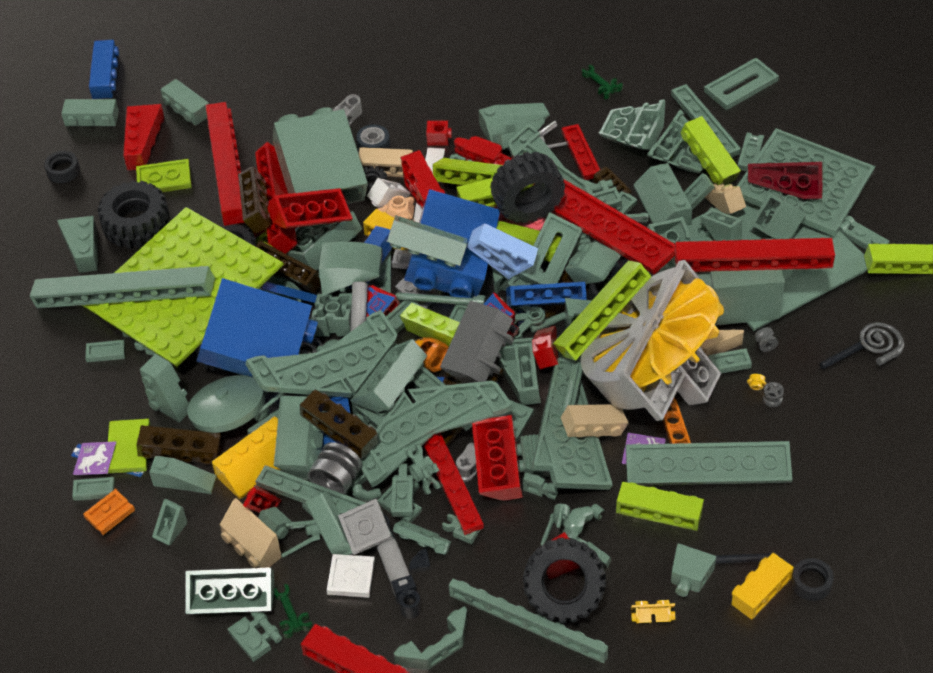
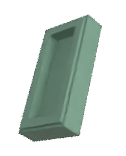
M125 341L86 343V362L125 359Z
M114 477L74 480L73 500L103 499L115 490Z

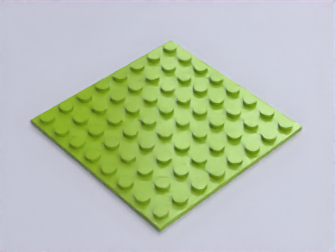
M185 207L115 273L209 266L215 277L211 296L82 306L177 367L202 343L222 278L259 289L284 264Z

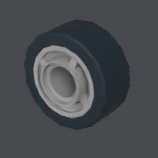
M367 125L357 132L358 150L360 148L389 149L390 147L389 133L383 126Z

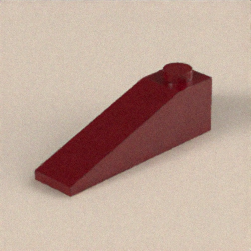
M823 162L748 164V182L802 199H822Z

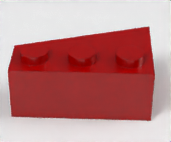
M420 150L400 157L404 184L422 209L429 189L445 194Z

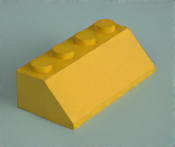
M275 416L212 461L217 478L239 499L246 496L249 490L256 485V479L265 465L281 470L274 466L278 419Z

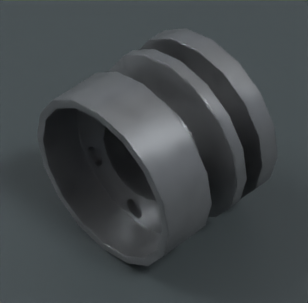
M329 442L324 445L318 460H315L310 468L308 478L312 483L345 495L352 483V479L359 472L362 463L358 455L350 448L339 443Z

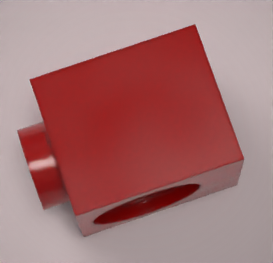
M427 121V146H448V139L452 138V128L448 127V121Z

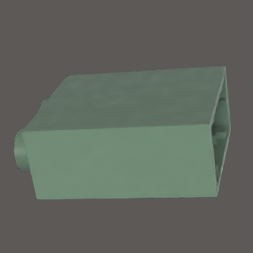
M325 107L316 110L311 116L299 118L295 114H288L281 117L278 122H274L273 144L288 194L340 188L347 204L365 200L368 183L344 109L333 111L332 108Z

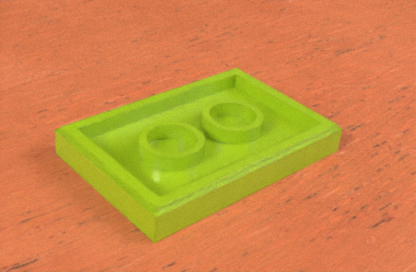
M189 159L136 166L137 182L145 181L147 184L151 183L162 192L192 188Z
M149 419L110 421L108 442H116L107 474L147 471L148 458L137 455L136 444L140 426H150Z

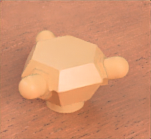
M395 196L386 205L378 208V210L386 212L394 218L397 215L411 220L414 213V198L411 196L408 198Z

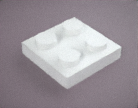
M333 554L327 595L369 598L375 558Z

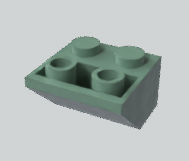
M769 192L752 220L751 225L775 239H792L807 213Z

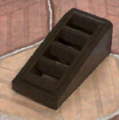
M605 166L594 174V184H598V181L612 180L613 187L616 186L617 191L622 190V192L627 194L632 193L608 167Z

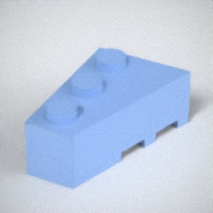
M485 223L472 231L467 248L507 279L533 266L538 248Z

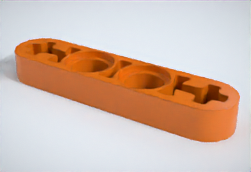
M673 398L670 404L671 411L668 412L667 410L663 418L670 444L691 443L677 400ZM676 418L678 422L672 424L668 422V419ZM681 434L684 438L677 440L673 435Z

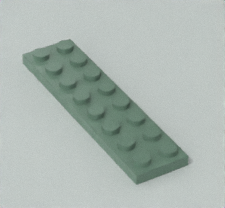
M789 441L626 445L627 483L632 482L637 485L647 486L792 482Z

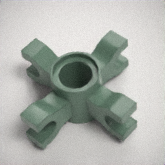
M420 444L414 445L416 448L414 455L410 449L405 450L406 456L413 462L407 469L417 482L422 480L423 491L428 495L431 493L429 490L431 483L435 489L441 487L439 482L432 476L439 469L436 463H433L428 456L423 458L422 447Z

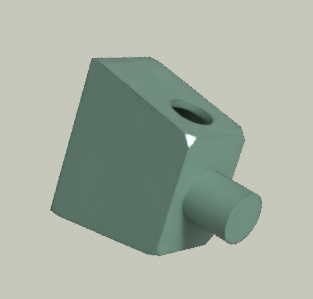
M678 543L671 576V583L677 585L675 592L682 597H686L689 590L700 592L715 569L716 556Z

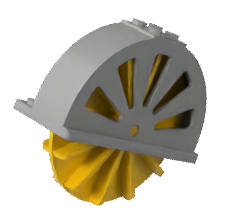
M685 260L678 261L674 268L651 276L582 353L581 367L583 372L613 406L622 409L645 407L656 421L663 420L677 391L688 405L708 402L721 372L700 346L705 340L716 338L719 335V330L715 323L717 318L724 313V307L720 303L717 293L697 276Z

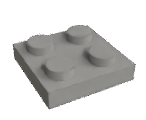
M377 499L338 515L354 555L393 538Z

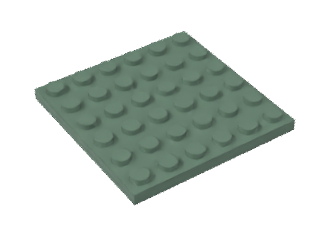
M776 128L753 163L823 162V198L802 199L748 182L747 170L737 185L740 186L744 201L761 207L769 192L807 213L801 222L802 224L835 237L872 176L875 166Z

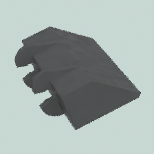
M469 301L440 368L463 384L484 382L493 373L499 375L501 369L494 362L495 359H500L501 357L499 353L500 348L505 347L506 343L512 345L514 342L513 337L507 334L513 319L497 308Z

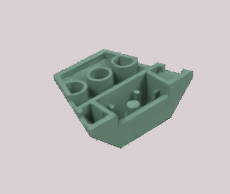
M659 100V103L652 105L644 103L642 107L638 108L628 106L611 110L599 132L600 136L624 146L651 150L664 127L665 100Z
M680 110L657 143L648 152L647 156L684 171L700 173L703 169L701 162L692 153L690 146L681 136V130L688 120Z
M347 241L322 243L319 275L323 298L330 297L329 293L340 290V292L345 291L346 287L352 285L353 282H367L380 277L382 247L368 243Z

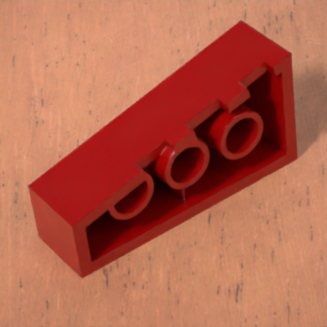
M161 104L127 106L124 159L127 170H136V166L147 165L151 155V148L155 145V138L159 134L161 123L165 119Z

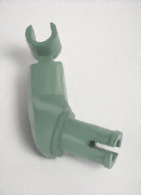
M597 504L592 505L591 508L585 506L573 509L564 522L565 528L562 533L565 532L568 537L573 530L581 534L584 523L591 521L593 517L600 520L602 518L601 513L605 510Z

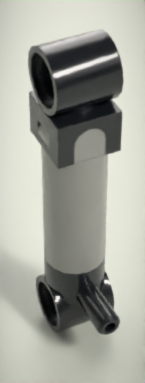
M384 515L393 538L376 545L391 583L395 600L400 605V612L405 618L412 619L421 612L420 595L416 590L412 575L409 574L391 529L389 518Z

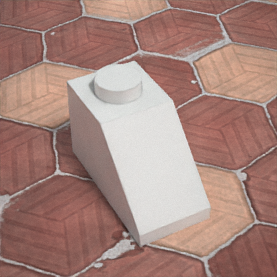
M377 178L367 196L372 200L371 203L374 206L380 208L386 205L393 197L403 196L406 198L410 195V192L400 183Z

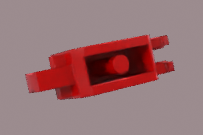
M477 136L471 137L469 140L460 137L454 140V145L456 146L454 148L455 153L466 158V161L505 164L506 160L512 159L502 154L501 145Z

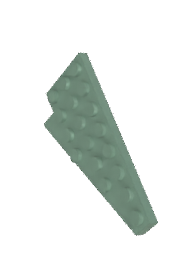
M558 358V365H554L531 469L550 471L554 488L610 490L613 484L599 438L595 436H567L561 416L563 414L562 409L573 360ZM580 382L576 405H588L582 382Z

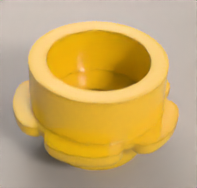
M751 374L747 380L748 385L753 390H761L767 384L765 376L761 374Z

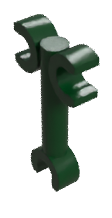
M588 65V71L582 69L583 77H591L601 85L598 88V94L604 93V99H608L610 93L613 94L623 89V83L616 85L617 79L614 78L611 80V84H609L594 72V66Z
M284 584L285 591L283 593H279L276 588H274L273 592L275 598L282 602L289 621L284 620L279 623L281 630L289 628V630L283 632L286 639L292 637L294 632L311 630L313 625L311 621L303 623V621L309 619L307 612L300 614L297 618L289 599V586Z

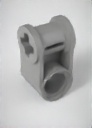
M356 94L347 96L345 100L333 109V111L344 109L349 126L362 114L361 99Z
M469 443L456 460V466L463 482L471 481L477 474L473 443Z

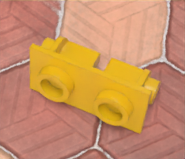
M659 600L657 604H648V601H636L635 605H632L630 610H635V613H631L632 622H636V624L651 623V615L654 614L656 623L671 622V620H675V611H671V608L675 607V603L670 604V600Z

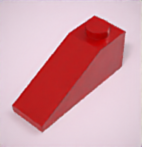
M556 326L537 330L532 339V352L539 369L558 365V349L553 345L557 340Z
M254 485L247 493V499L243 506L260 513L261 510L277 508L281 499L267 490Z

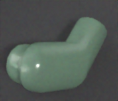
M355 484L352 487L353 496L363 502H369L382 496L379 487L369 491L363 489L361 484Z

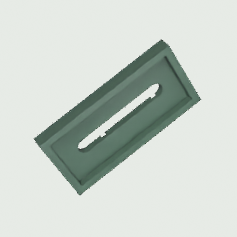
M754 58L704 86V92L725 110H728L776 83L779 75L759 59ZM753 76H758V78L738 88L730 94H724V91L732 89L733 87L744 82L745 79H749Z
M549 212L533 245L538 248L534 265L522 271L519 277L535 285L558 283L582 229ZM560 233L562 239L546 272L542 273L539 271V267L555 234Z

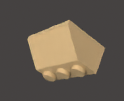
M235 498L220 523L222 539L227 544L231 543L240 556L244 555L253 568L271 567L282 558L277 535Z

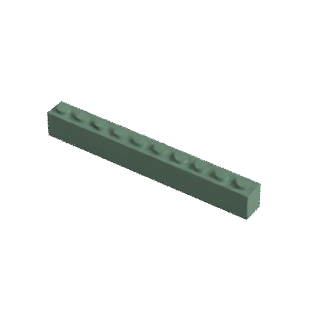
M209 266L35 279L29 297L36 308L211 296L215 277Z

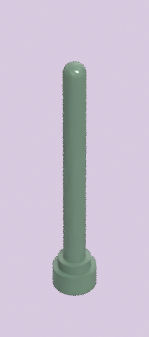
M401 292L395 294L398 300L468 305L469 301L484 304L486 301L485 295L465 298Z

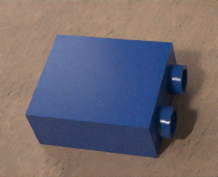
M429 189L419 223L467 238L468 245L472 231L484 223L494 228L497 227L500 210ZM467 246L460 266L456 265L455 267L446 265L445 261L441 259L437 261L428 259L426 254L419 253V255L411 253L404 278L405 281L412 282L418 289H436L447 292L452 297L473 298V296L477 297L485 280L488 263L467 248Z
M222 278L197 362L253 377L245 365L247 359L255 356L272 358L299 355L302 341L311 344L318 322L308 319L312 305Z

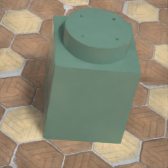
M782 270L695 272L706 285L710 286L717 293L720 303L724 307V313L717 318L715 325L779 319L785 284Z

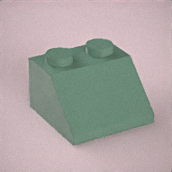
M598 242L583 243L578 247L577 253L569 260L565 270L574 282L589 284L604 281L621 255Z

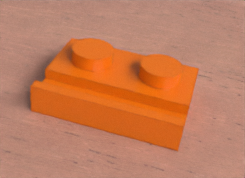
M115 489L83 513V515L92 526L104 535L134 512L135 508Z

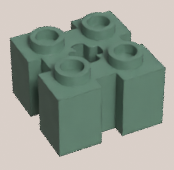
M341 293L339 297H333L332 294H329L330 297L323 298V294H317L315 301L316 309L313 310L311 320L318 322L314 334L315 337L330 336L332 333H336L337 336H346L350 333L352 293Z

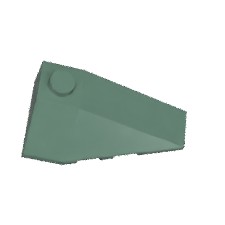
M543 103L493 105L479 110V125L488 141L493 142L492 136L507 133V125L536 119L545 120L550 114Z
M683 217L648 225V229L674 244L675 242H689L690 234ZM675 256L664 265L666 270L676 267Z

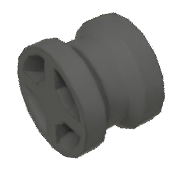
M762 328L756 332L755 339L759 343L761 351L767 352L777 347L778 340L774 337V332L771 328Z
M770 382L765 385L763 394L765 405L778 407L782 403L784 389L781 384Z

